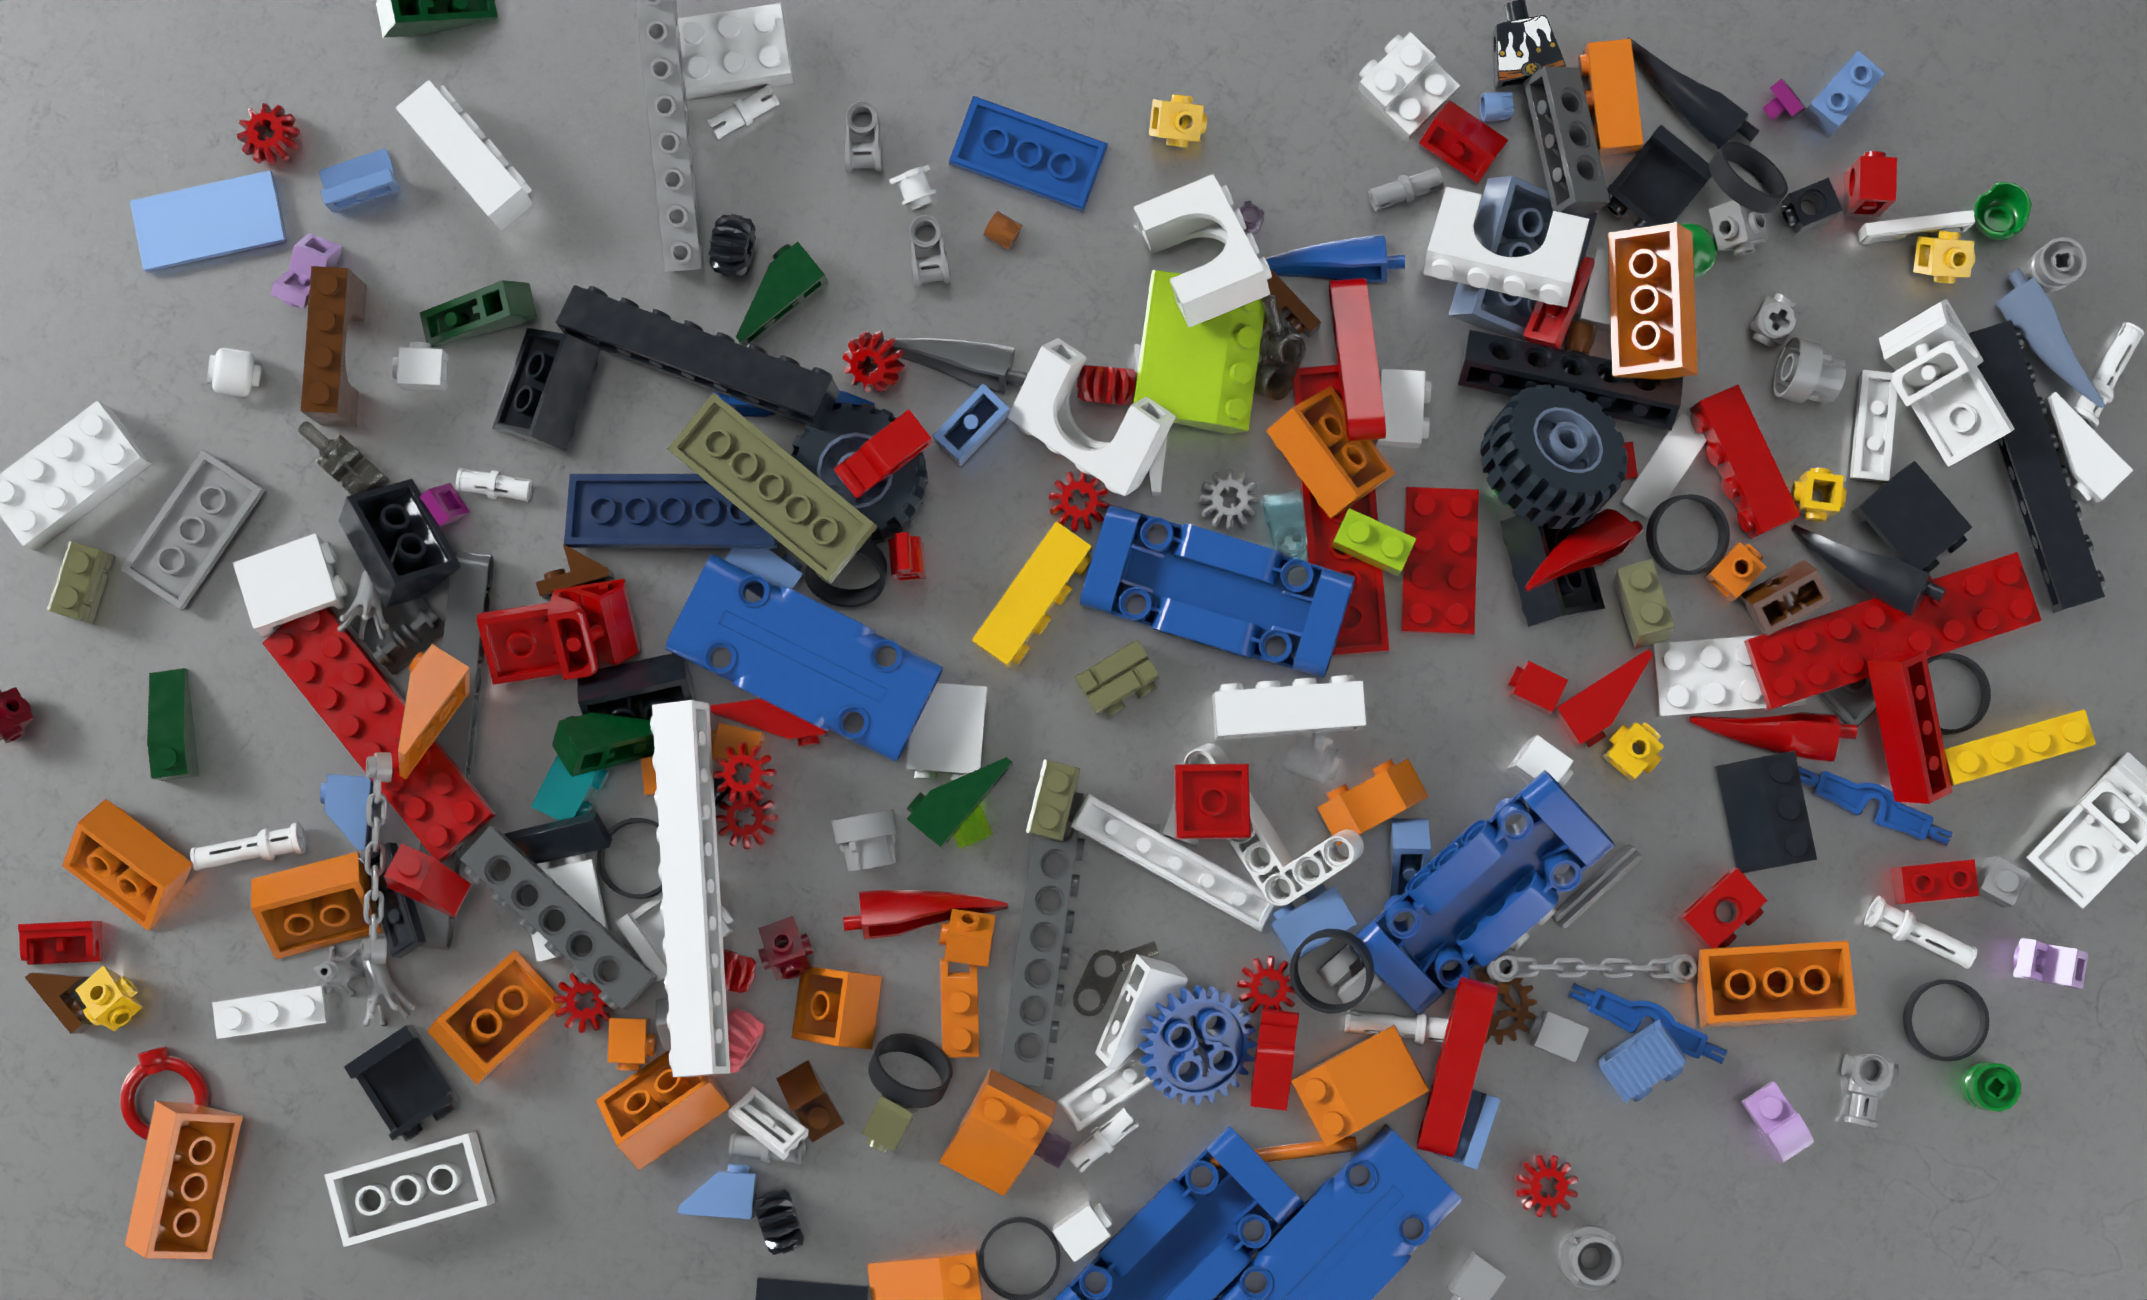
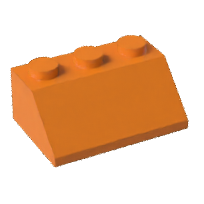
M1332 386L1292 407L1266 430L1277 449L1283 453L1294 468L1297 476L1305 483L1316 498L1319 506L1325 510L1330 519L1351 507L1396 474L1371 440L1348 442L1343 401Z
M105 799L77 823L62 867L149 931L184 886L193 863L187 860L182 853L175 851L159 839L154 832L146 829L131 818L123 809Z
M359 852L251 879V910L275 959L369 936V924L364 920L363 910L364 896L371 890V885ZM370 896L369 918L372 913H375L378 918L376 902L372 901ZM381 923L377 925V933L382 932Z
M666 1051L596 1100L617 1147L638 1170L656 1160L659 1156L731 1107L713 1075L673 1077L672 1068L669 1064L670 1051Z

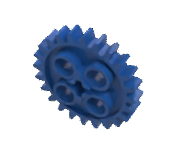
M1196 985L1193 995L1185 987H1182L1180 999H1177L1171 993L1167 994L1169 1005L1165 1007L1157 1002L1155 1005L1160 1014L1158 1017L1147 1015L1146 1018L1153 1025L1151 1029L1144 1028L1140 1031L1148 1038V1041L1138 1044V1047L1143 1052L1148 1053L1139 1059L1140 1063L1145 1067H1149L1144 1072L1145 1076L1150 1080H1154L1152 1085L1159 1092L1164 1090L1163 1094L1170 1100L1177 1096V1100L1184 1105L1190 1097L1195 1105L1200 1106L1202 1096H1205L1209 1102L1214 1103L1215 1092L1217 1091L1227 1097L1228 1091L1226 1086L1229 1083L1237 1088L1240 1086L1236 1079L1237 1074H1249L1243 1067L1244 1062H1253L1255 1060L1254 1057L1247 1053V1049L1257 1047V1043L1248 1038V1036L1256 1032V1028L1246 1024L1251 1019V1015L1246 1011H1241L1242 1003L1236 999L1231 1001L1232 996L1226 991L1219 995V990L1213 986H1210L1207 992H1205L1204 988ZM1191 1015H1193V1028L1189 1021ZM1217 1016L1215 1025L1210 1029H1206L1205 1025L1209 1018ZM1178 1027H1183L1180 1037L1171 1040L1172 1032ZM1196 1048H1197L1199 1054L1196 1053L1193 1049H1196ZM1224 1050V1056L1221 1061L1213 1064V1059L1217 1052ZM1190 1061L1189 1069L1185 1073L1179 1074L1180 1066ZM1203 1063L1205 1064V1067H1206V1074H1205V1075H1202V1074H1203V1066H1202Z

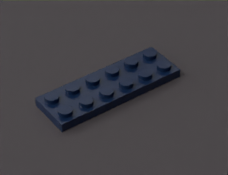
M698 474L569 475L564 545L570 548H778L779 541Z

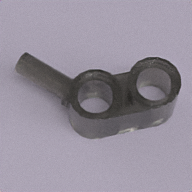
M1269 295L1262 298L1270 330L1266 331L1261 337L1259 352L1263 358L1261 363L1259 362L1257 365L1254 394L1272 400H1281L1291 390L1295 375L1305 356L1306 345L1303 338L1289 333L1288 328L1284 327L1276 296Z
M308 421L303 422L299 426L298 432L320 451V456L315 461L337 482L341 481L343 483L342 487L350 495L383 487L390 482L386 475L368 459H365L364 455L341 434L335 440H329Z
M1155 941L1121 953L1119 949L1116 951L1099 950L1094 953L1074 992L1073 1004L1075 1009L1080 1014L1088 1017L1100 1013L1105 1007L1120 972L1126 971L1125 967L1133 964L1136 954L1149 958L1159 955ZM1100 956H1110L1116 963V969L1109 977H1102L1095 971L1094 964ZM1085 989H1093L1100 995V1004L1094 1010H1085L1079 1004V995Z

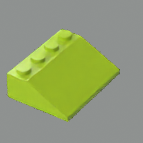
M1153 270L1151 273L1133 404L1147 396L1176 416L1173 423L1224 434L1249 431L1267 296L1188 327L1176 303L1170 282L1171 278L1182 273Z

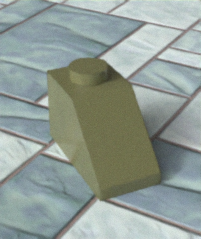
M881 1095L862 1131V1134L868 1137L866 1144L882 1153H885L887 1149L895 1151L917 1110L897 1104Z

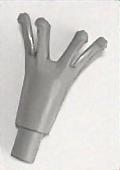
M366 571L362 573L356 599L345 615L340 616V621L344 623L337 629L339 632H343L354 617L358 615L360 617V630L357 640L363 641L366 624L370 618H374L379 639L385 640L386 635L383 633V630H387L389 625L385 622L382 614L381 598Z
M363 961L368 989V1007L366 1019L363 1021L364 1027H368L371 1019L375 1018L377 1005L380 1012L381 1026L388 1024L385 1013L386 1001H388L391 1010L396 1011L398 1009L404 1018H408L410 1013L404 1009L400 1001L409 1010H414L415 1004L410 1003L396 987L386 963L369 964V961Z
M330 946L329 960L314 968L318 977L327 984L324 993L328 995L331 993L332 986H340L346 990L349 997H353L355 992L348 985L349 980L354 976L365 977L364 971L353 969L350 963L354 957L359 955L360 950L355 948L349 955L338 957L336 956L335 946Z

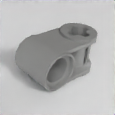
M855 101L848 107L845 115V171L852 172L853 168H875L876 171H882V142L880 139V121L877 110L868 101ZM862 112L869 113L872 116V121L867 127L860 128L853 124L857 114Z
M930 215L916 217L909 226L912 252L911 266L915 288L920 287L922 283L941 280L945 284L951 283L947 252L944 248L943 234L939 222ZM920 227H933L936 230L935 237L928 242L918 240L916 233Z

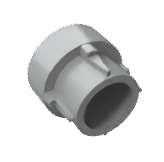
M1794 337L1787 343L1779 357L1773 379L1774 393L1777 397L1797 403H1803L1807 399L1825 404L1834 403L1844 385L1847 364L1844 359L1823 353V348L1820 344Z
M893 809L832 820L835 841L840 846V852L844 853L848 872L896 863L894 843H896L895 833L898 832Z
M1594 1225L1576 1227L1564 1236L1558 1248L1559 1268L1565 1278L1575 1286L1584 1290L1597 1291L1607 1288L1618 1281L1624 1264V1254L1617 1238L1607 1230ZM1588 1248H1596L1600 1254L1598 1264L1592 1268L1584 1267L1581 1262L1582 1253Z

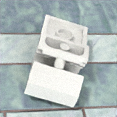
M1947 299L1879 338L1884 360L1896 370L1891 376L1892 384L1906 407L1911 404L1948 467L2015 429L1978 369L1977 365L1984 362Z
M2126 752L2074 805L2071 812L2026 857L2030 863L2081 909H2084L2129 861L2147 846V768L2129 752Z

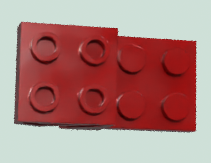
M625 579L554 589L551 601L548 603L478 613L476 618L493 685L562 674L563 680L592 676L598 671V660L617 665L638 654L641 644Z

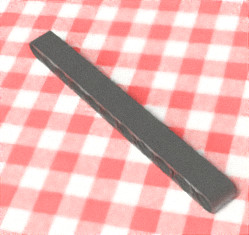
M456 551L454 554L461 566L450 575L442 650L470 667V693L436 740L470 781L485 653L476 618L478 613L489 612L494 558L493 555ZM420 842L419 851L432 857V855ZM463 845L443 862L445 866L459 876ZM414 900L426 938V943L419 948L449 950L453 938L455 918Z

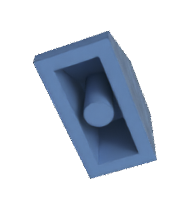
M327 774V781L322 782L320 788V802L324 804V811L357 850L365 851L368 843L372 841V827L368 825L366 820L367 798L373 793L374 783L370 778L363 776ZM374 799L372 801V821L376 816L377 804L374 803Z
M1391 818L1389 898L1394 895H1402L1409 880L1430 862L1431 843L1428 819Z
M728 1164L727 1170L718 1171L680 1204L677 1214L753 1219L756 1215L754 1204L757 1199L759 1172H750V1165Z

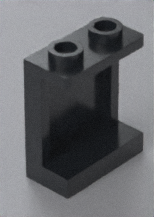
M1660 125L1619 176L1608 186L1610 203L1605 205V208L1618 218L1625 217L1633 224L1632 229L1674 223L1712 177L1709 163L1664 126Z
M1916 461L1905 466L1889 482L1885 483L1852 511L1861 523L1866 520L1901 561L1927 573H1930L1940 564L1936 558L1946 549L1951 554L1968 540L1964 534L1972 528L1969 522Z
M405 1025L344 1066L350 1078L358 1080L391 1133L388 1135L392 1141L403 1138L407 1142L424 1131L421 1124L434 1117L436 1122L455 1110L452 1104L460 1099V1096L414 1025Z

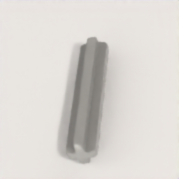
M1626 845L1560 905L1552 916L1557 925L1561 928H1567L1634 867L1642 858L1636 848L1632 845Z

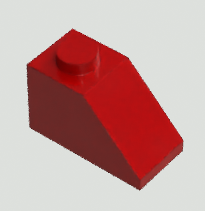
M401 843L384 875L389 889L453 918L457 915L471 888V883L436 858Z

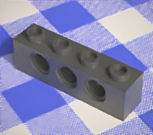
M1545 66L1523 82L1552 210L1574 216H1589L1610 203L1580 70L1579 68Z

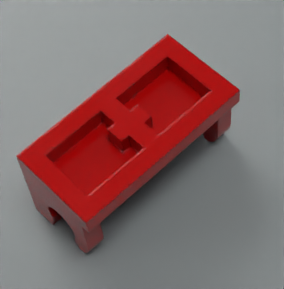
M102 921L18 924L21 961H27V965L103 961Z

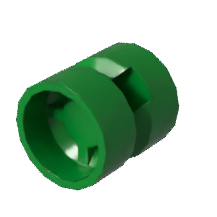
M1978 1062L1970 1065L1964 1071L1960 1079V1090L1963 1098L1969 1105L1977 1109L2001 1112L2010 1109L2017 1103L2021 1094V1082L2015 1071L2004 1064Z

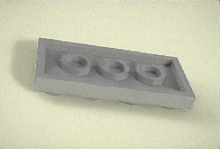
M202 449L120 570L183 611L265 490Z

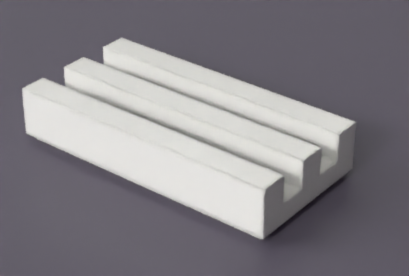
M752 1087L728 1110V1117L782 1160L789 1155L791 1149L794 1150L798 1146L800 1140H804L808 1136L809 1130L755 1087ZM753 1101L794 1134L790 1136L777 1126L771 1118L759 1112L749 1102Z

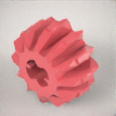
M739 1008L727 1015L731 1073H736L745 1066L765 1032V1025L756 1016Z

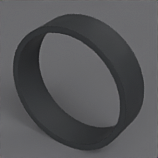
M1735 141L1726 142L1709 163L1711 176L1721 190L1732 200L1757 213L1772 212L1788 192L1787 182L1780 170L1766 156L1746 144ZM1728 161L1734 162L1751 172L1765 186L1769 194L1759 191L1745 182L1732 169Z
M1679 495L1663 501L1651 514L1646 528L1647 547L1653 559L1663 569L1679 575H1695L1709 571L1722 560L1730 541L1729 523L1724 512L1715 502L1701 495ZM1683 499L1697 501L1709 509L1717 522L1719 530L1718 545L1713 556L1703 566L1690 571L1677 568L1668 562L1661 553L1657 542V527L1662 514L1673 503Z
M866 540L856 553V555L871 562L880 574L879 579L867 587L860 589L835 587L822 580L807 564L805 568L806 584L814 595L835 606L859 607L869 604L880 596L885 586L887 561L883 552L875 544Z
M1945 653L1928 658V664L1939 659H1950L1960 662L1968 667L1976 676L1981 688V703L1977 714L1968 724L1959 729L1941 728V734L1951 735L1971 729L1983 719L1991 701V688L1985 672L1972 659L1960 654Z
M629 818L615 824L608 832L612 837L619 829L629 824L649 823L658 828L659 823L646 818ZM605 849L598 850L597 866L599 873L606 885L614 892L635 899L653 897L662 892V885L644 894H630L621 890L611 881L606 872L604 864Z
M1324 929L1311 934L1296 949L1290 963V980L1295 993L1307 1006L1322 1013L1335 1014L1352 1009L1367 994L1374 979V962L1370 951L1357 936L1341 929ZM1326 937L1337 938L1347 942L1357 950L1366 968V983L1362 993L1357 998L1344 1004H1328L1314 998L1305 989L1299 977L1298 961L1304 946L1311 941Z
M1940 979L1921 985L1911 994L1904 1008L1903 1026L1909 1042L1924 1056L1940 1061H1958L1975 1053L1984 1043L1989 1030V1012L1983 998L1971 986L1957 980ZM1940 984H1951L1967 992L1974 1000L1980 1017L1979 1030L1973 1043L1963 1052L1947 1057L1928 1051L1917 1039L1912 1025L1913 1010L1920 996L1928 989Z
M899 1033L889 1035L878 1043L870 1060L868 1073L875 1088L889 1100L906 1107L926 1108L937 1104L943 1098L952 1079L953 1069L949 1058L937 1045L920 1036ZM889 1052H904L917 1056L935 1069L942 1085L933 1089H916L903 1085L884 1070L879 1056Z
M1028 1217L1008 1218L996 1224L987 1233L982 1242L979 1252L981 1275L988 1287L1003 1298L1009 1300H1030L1036 1298L1050 1288L1058 1275L1061 1258L1059 1245L1053 1233L1041 1222ZM1011 1223H1028L1038 1227L1050 1238L1055 1249L1056 1266L1051 1278L1042 1288L1029 1294L1017 1295L1001 1290L991 1281L985 1270L984 1249L987 1241L998 1229Z

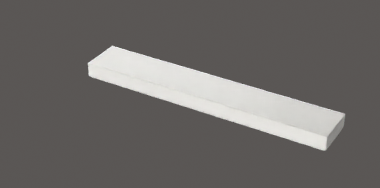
M1090 794L1085 795L1069 827L1258 932L1263 931L1276 906L1266 899L1259 888Z

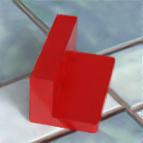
M1448 101L1436 115L1419 144L1478 184L1497 155L1504 148L1508 139L1454 102Z

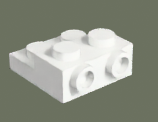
M1411 32L1405 38L1400 34L1394 37L1384 49L1388 54L1379 63L1375 59L1371 60L1361 70L1359 75L1363 79L1359 82L1358 90L1408 139L1460 87L1435 61L1436 56Z

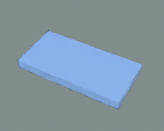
M270 170L130 201L142 267L145 272L287 242L274 175Z

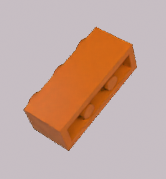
M1631 38L1587 43L1583 55L1578 57V67L1581 77L1586 76L1587 90H1584L1599 155L1602 157L1638 153L1644 143Z

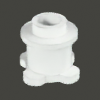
M929 165L914 168L889 180L891 185L898 183L905 200L902 202L903 206L910 204L912 210L932 203L930 196L934 195L936 191L935 189L931 190L925 173L931 170Z

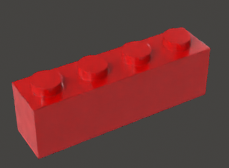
M1739 384L1700 400L1689 408L1692 426L1697 433L1704 434L1707 440L1705 443L1707 446V457L1710 463L1717 467L1723 479L1721 482L1722 489L1725 495L1733 501L1738 511V523L1744 532H1748L1750 539L1783 526L1801 516Z
M1889 651L1867 661L1894 801L1930 804L1952 793L1953 790L1926 651Z

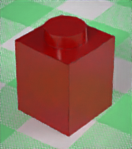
M1527 661L1522 668L1519 666L1515 667L1507 683L1508 686L1512 687L1509 697L1546 715H1550L1553 713L1568 679L1531 661Z

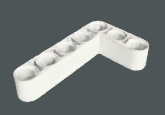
M1209 743L1190 751L1185 756L1183 764H1200L1199 757L1202 754L1209 759L1210 764H1231L1219 746ZM1251 793V838L1228 839L1266 899L1276 906H1284L1291 903L1356 861L1364 850L1362 837L1353 830L1344 829L1293 860ZM1337 841H1341L1348 846L1349 857H1345L1338 852ZM1260 847L1269 852L1270 863H1266L1260 858ZM1308 860L1318 864L1320 868L1319 875H1314L1309 871ZM1279 879H1284L1289 883L1291 888L1290 894L1284 893L1280 889Z

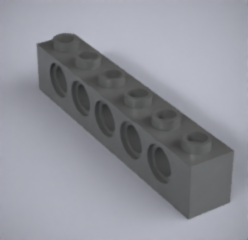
M489 826L460 858L467 865L463 871L474 882L480 885L484 881L494 890L490 896L505 910L511 906L521 915L517 919L520 925L532 935L538 931L547 940L544 945L547 950L559 960L565 956L574 965V968L571 970L574 975L586 985L592 981L602 991L598 996L613 1010L618 1006L622 1010H628L658 977L497 827ZM505 860L511 867V873L506 880L499 881L495 877L494 868L498 862ZM529 885L534 886L538 892V899L532 906H526L521 899L523 889ZM555 910L561 911L565 916V924L559 931H553L548 925V917ZM582 935L588 936L592 941V950L584 957L580 956L575 950V942ZM609 960L615 961L620 969L619 976L612 982L607 981L602 975V967Z

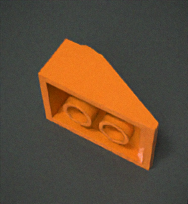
M433 644L425 653L420 651L409 666L411 672L398 749L400 776L404 779H407L470 693V667Z
M514 950L433 1022L427 1033L478 1085L564 1004L553 1002V997L558 994Z
M1395 1024L1298 1074L1291 1081L1326 1147L1363 1129L1430 1091Z
M990 1069L943 1152L939 1163L1005 1196L1037 1149L1054 1119L1056 1102Z
M977 1249L867 1263L871 1300H983Z

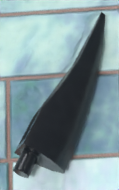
M1631 39L1634 56L1657 89L1674 109L1698 133L1714 144L1717 149L1720 150L1726 142H1730L1737 132L1750 142L1755 139L1760 130L1747 121L1749 116L1747 112L1722 93L1671 68Z
M1795 524L1792 528L1817 555L1837 572L1870 595L1892 608L1906 613L1910 617L1917 611L1925 596L1941 602L1946 594L1945 588L1933 583L1929 573L1897 558L1881 556L1845 546Z

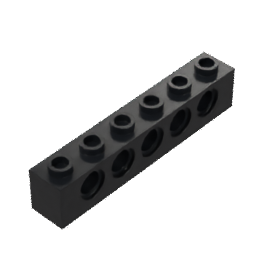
M1469 330L1462 354L1458 385L1511 397L1518 395L1521 390L1528 387L1535 388L1537 385H1551V388H1554L1555 385L1569 387L1570 392L1579 391L1587 395L1586 399L1591 403L1596 401L1603 407L1601 411L1607 417L1610 415L1614 419L1672 431L1681 406L1683 377L1669 379L1614 377L1612 374V360Z

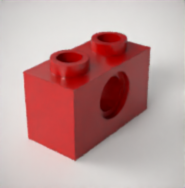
M1881 151L1865 152L1864 156H1860L1850 166L1844 176V215L1880 217L1896 201L1897 157H1886V153Z
M1975 859L1891 868L1895 904L1979 896Z
M1732 868L1688 907L1678 919L1705 949L1726 948L1737 938V935L1734 933L1735 930L1743 923L1747 926L1751 925L1764 913L1761 907L1768 900L1738 868ZM1723 901L1729 903L1733 909V916L1726 923L1722 922L1716 913L1718 905Z

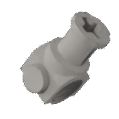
M1776 293L1774 299L1765 296L1748 328L1755 332L1752 339L1769 348H1772L1774 343L1783 345L1790 332L1794 329L1800 314L1793 309L1796 303Z
M1861 1053L1857 1056L1846 1054L1844 1056L1841 1074L1846 1076L1849 1081L1847 1090L1852 1092L1849 1115L1844 1117V1122L1877 1128L1878 1123L1875 1121L1878 1098H1884L1885 1090L1889 1086H1895L1899 1073L1898 1064L1890 1063L1883 1056L1872 1053ZM1869 1060H1873L1878 1067L1877 1075L1871 1080H1867L1862 1073L1863 1065Z

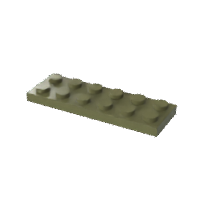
M714 392L667 448L830 584L878 527Z

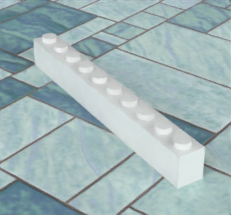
M687 700L652 705L653 716L650 726L654 735L655 746L652 763L656 771L657 783L654 799L658 808L659 819L656 836L660 845L661 855L658 873L662 882L663 892L660 909L665 928V937L663 939V952L666 956L667 964L665 989L668 993L669 1001L667 1026L671 1037L669 1064L672 1068L673 1077L730 1074L709 703Z

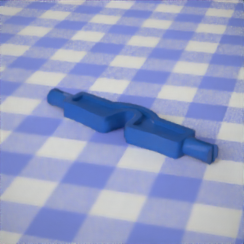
M1798 766L1799 773L1801 774V783L1812 787V794L1836 805L1851 815H1860L1870 799H1874L1878 803L1874 822L1879 827L1902 833L1918 841L1925 840L1928 837L1945 846L1950 841L1948 838L1952 837V831L1932 824V816L1901 802H1895L1893 792L1875 783L1856 784L1828 771L1816 774Z
M1575 982L1571 989L1584 994V996L1569 991V998L1571 997L1587 1004L1589 1012L1610 1021L1626 1032L1635 1033L1642 1019L1650 1016L1653 1022L1659 1019L1662 1021L1684 1054L1699 1059L1702 1055L1719 1064H1722L1725 1059L1712 1053V1051L1726 1056L1727 1049L1707 1042L1708 1036L1676 1022L1673 1016L1658 1004L1644 1000L1628 1001L1601 988H1596L1593 992Z

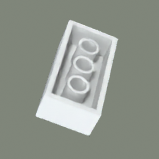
M781 3L678 18L687 100L763 89L766 85L778 87L795 84L785 15Z
M428 80L395 107L501 232L534 205L528 196L532 189L513 166L507 170L505 169L509 165L508 161L490 139H487L484 143L482 142L486 138L484 133L466 112L461 116L459 115L463 109L443 85L436 89Z
M97 400L0 473V516L22 546L38 551L152 465V462L112 409Z
M1341 675L1331 677L1329 683L1317 684L1316 678L1295 679L1292 683L1293 686L1280 687V681L1278 680L1258 682L1256 689L1244 690L1243 683L1223 684L1219 688L1220 691L1214 692L1212 697L1215 741L1361 730L1366 726L1363 681H1354L1353 675Z
M476 1131L324 1175L343 1247L495 1203Z

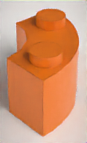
M1390 759L1373 768L1375 776L1350 790L1344 784L1327 793L1329 801L1318 806L1317 809L1331 835L1333 836L1344 829L1353 830L1360 835L1427 799L1429 795L1409 759L1396 765ZM1337 841V846L1343 844V842Z

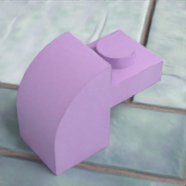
M308 233L294 244L289 270L273 282L270 295L281 299L288 306L304 309L309 304L311 266L337 267L342 246Z
M2022 938L2019 940V945L2014 953L2013 964L2015 969L2013 976L2083 990L2089 953L2078 949L2048 945L2037 940Z
M1771 1081L1741 1101L1759 1127L1757 1133L1778 1163L1783 1164L1814 1143L1805 1122L1799 1113L1794 1111L1775 1081Z

